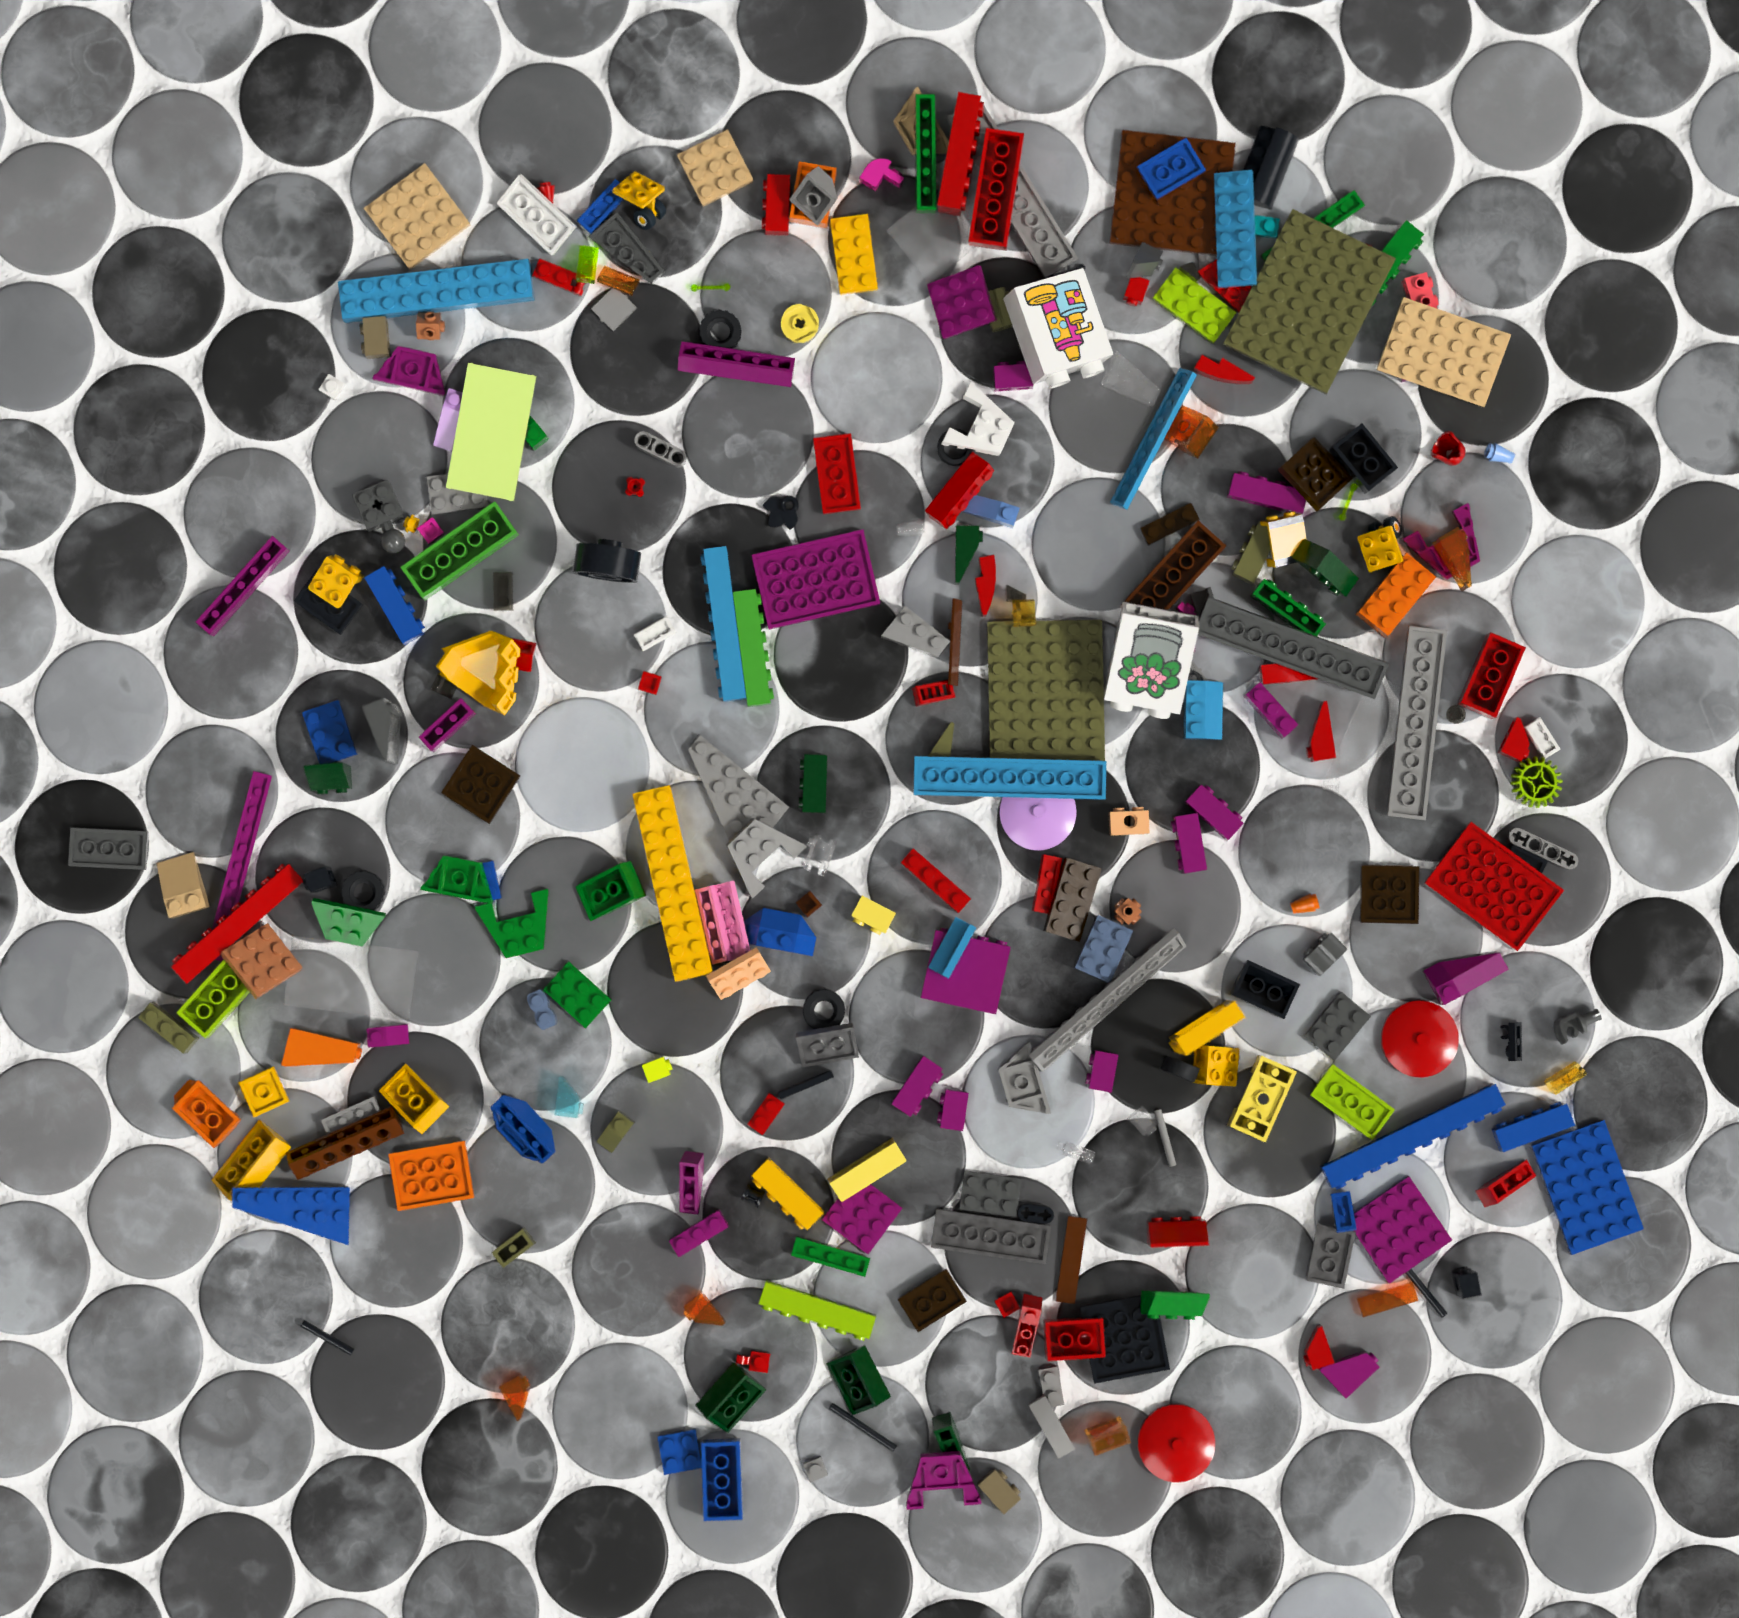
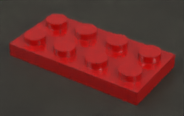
M851 433L813 438L823 515L861 510Z

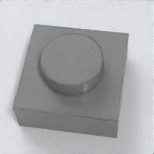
M821 1456L803 1463L810 1483L828 1476Z

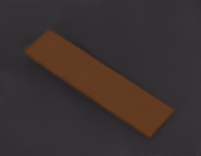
M952 598L951 623L948 622V629L951 630L948 685L958 686L962 600Z
M1068 1216L1056 1302L1075 1304L1087 1218Z

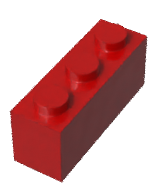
M767 174V180H763V191H767L766 199H763L762 210H766V218L762 217V229H765L766 235L788 236L790 175Z

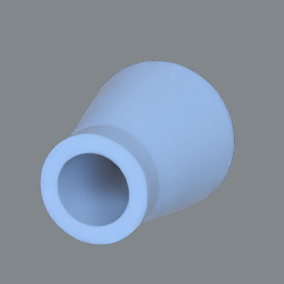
M1489 443L1484 457L1488 461L1511 464L1515 453L1497 443Z

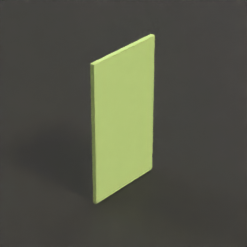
M468 363L446 488L514 501L537 376Z

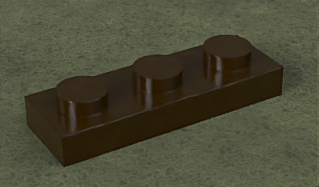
M1189 503L1141 527L1140 531L1149 546L1200 519L1192 503Z

